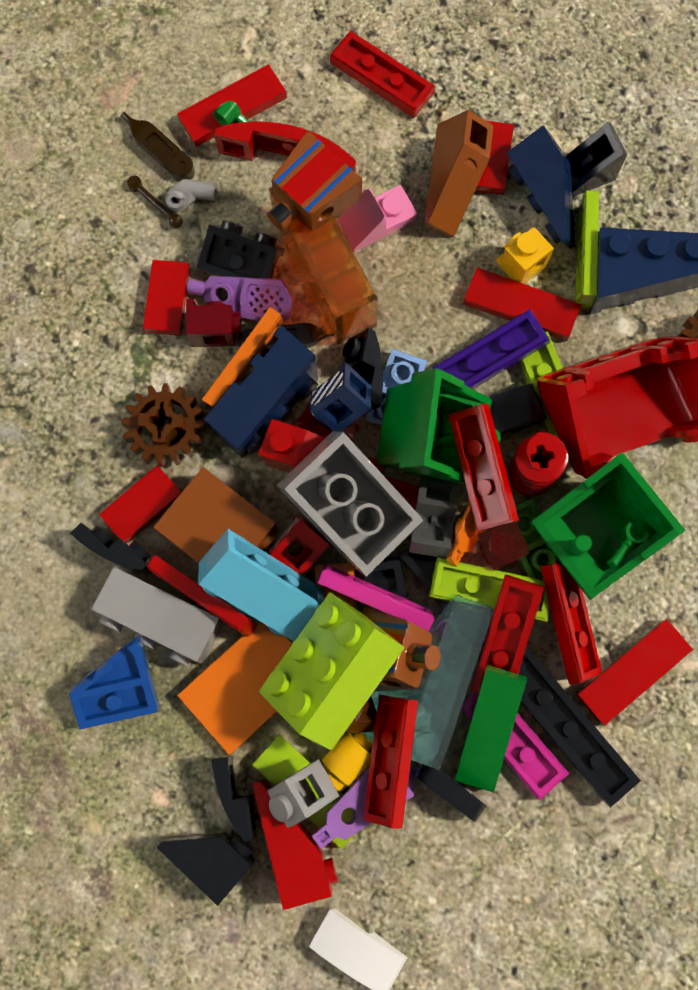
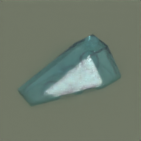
M456 594L428 631L432 634L431 645L437 646L441 653L439 666L435 670L424 669L420 685L415 690L378 692L374 704L376 711L379 695L418 700L411 760L440 770L494 612L493 607Z

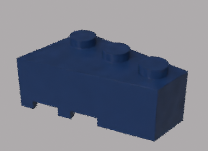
M600 227L598 231L597 296L589 309V315L621 304L622 306L634 304L637 300L653 296L658 298L698 288V233Z
M282 325L273 333L278 340L264 358L257 353L250 362L255 369L240 384L234 382L204 419L209 429L241 458L248 452L250 454L255 453L262 446L265 438L264 435L267 433L272 419L285 422L292 413L290 408L300 398L302 400L307 399L318 386L316 382L318 380L315 354Z

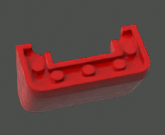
M676 336L653 338L537 378L540 396L559 439L567 449L572 469L576 474L583 476L584 479L589 478L610 462L612 457L670 436L683 438L685 443L698 442V338Z

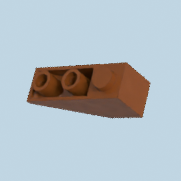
M466 110L437 124L424 224L450 238L454 237L490 159L494 125L470 110Z

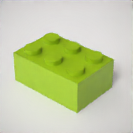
M329 592L277 667L269 675L259 693L299 735L332 751L405 647L360 611Z

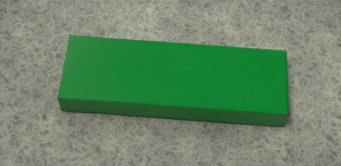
M487 665L455 781L494 793L527 682L526 676Z

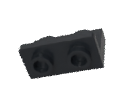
M222 220L221 225L209 224L197 268L219 276L272 279L278 257L284 255L285 248L276 245L277 238L256 232L255 237L242 233L243 226Z

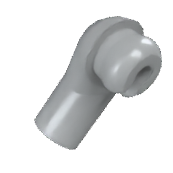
M183 179L168 191L165 203L168 208L178 212L186 209L197 199L215 202L218 185L217 183Z

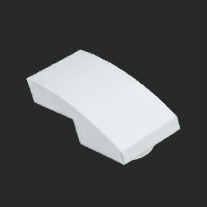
M330 909L309 946L332 965L372 990H390L408 958L375 932L367 933L337 909Z

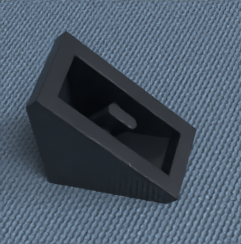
M607 122L566 155L571 164L572 197L616 180L627 153L612 123Z

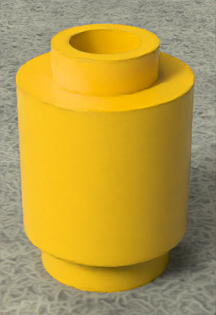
M362 732L355 735L345 733L333 750H330L322 758V766L335 789L339 792H342L347 786L351 787L354 781L370 766L373 742Z

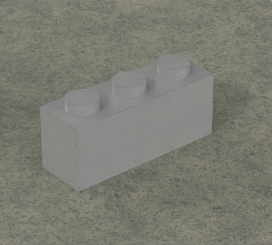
M113 567L91 610L102 615L99 620L100 623L118 632L125 626L137 632L135 637H141L142 644L155 649L159 643L171 649L168 657L190 667L193 660L201 664L204 663L224 624V621L116 567Z

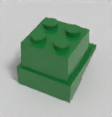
M437 368L412 373L410 382L387 388L376 464L466 486L448 415L480 404H489L491 411L492 399L464 385V381ZM496 430L498 442H500L501 436L499 431Z
M623 452L530 522L589 600L593 599L686 531ZM636 520V523L630 528L631 536L635 539H640L641 535L648 530L649 538L639 546L632 547L616 568L609 567L607 561L622 541V528L629 522Z

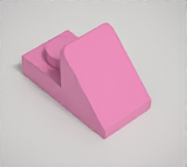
M401 185L377 197L368 188L362 193V198L337 219V224L352 250L356 252L417 221L418 213Z

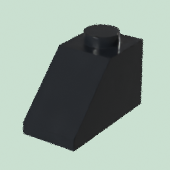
M227 833L170 836L157 846V849L217 906L256 861L250 856L253 852L251 846L244 842L237 834L232 838Z

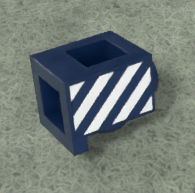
M345 362L340 366L338 373L311 392L310 412L320 424H326L331 430L340 432L371 410L372 386Z

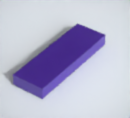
M531 309L444 360L433 367V369L443 370L464 381V385L475 389L548 345L550 339Z

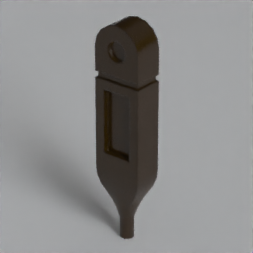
M125 112L121 114V117L128 123L136 143L164 169L168 170L174 178L179 181L183 179L191 180L193 178L195 168L191 158L181 151L149 121L133 119Z

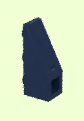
M543 125L507 152L513 163L508 169L519 185H522L524 182L531 191L527 199L536 213L539 215L544 212L550 221L545 228L554 242L558 244L562 241L571 249L575 246L571 164L551 133Z

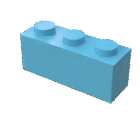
M230 529L223 533L199 561L198 584L207 594L215 598L220 597L234 605L237 611L246 617L252 616L264 623L275 635H284L292 641L297 639L317 608L324 601L323 588Z

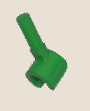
M233 101L221 104L213 112L214 118L222 126L229 125L233 121L236 123L250 122L241 114L239 106Z
M636 520L629 522L622 528V541L607 561L609 567L616 568L632 547L639 546L649 538L648 530L641 535L640 539H635L631 536L630 528L636 523Z

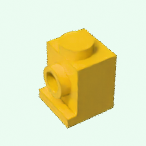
M533 227L528 232H519L510 238L504 246L505 252L495 262L510 279L525 284L547 267L554 248Z

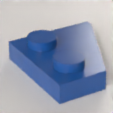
M141 637L133 638L71 687L69 696L79 730L158 712L159 702Z

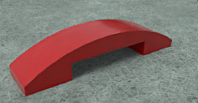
M251 121L218 127L215 129L214 138L219 154L253 161L256 149L289 156L309 130L276 122ZM309 131L357 173L356 160L348 152L329 139Z

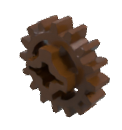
M168 383L163 384L161 392H156L153 386L150 385L148 386V396L143 397L141 394L136 393L135 398L138 404L136 406L126 405L125 409L131 414V418L121 419V423L130 431L124 433L123 438L127 443H133L130 450L135 455L143 452L142 459L147 464H150L154 457H156L160 467H165L168 458H171L176 465H179L180 454L184 453L191 458L193 453L190 446L192 444L201 446L203 443L197 432L206 431V426L204 422L197 420L205 416L201 407H195L197 400L193 395L185 398V391L182 387L179 386L172 393ZM174 404L183 408L188 417H184L183 414H175ZM168 418L171 424H166L164 430L160 432L157 426H163L164 421ZM141 433H144L146 436H152L154 447L143 441ZM183 437L178 443L173 445L177 440Z

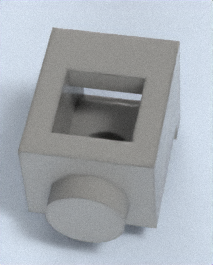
M319 759L295 772L267 791L271 798L269 801L271 814L276 820L284 822L287 828L307 819L340 796ZM306 777L309 778L319 798H316L314 792L312 791L310 785L306 780Z

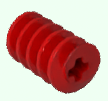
M537 432L532 437L525 439L519 445L507 468L510 485L518 493L525 496H538L545 493L561 476L568 463V452L564 443L557 436L548 432Z

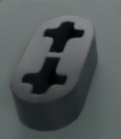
M426 758L423 759L413 773L416 778L473 822L477 821L487 807L486 804Z

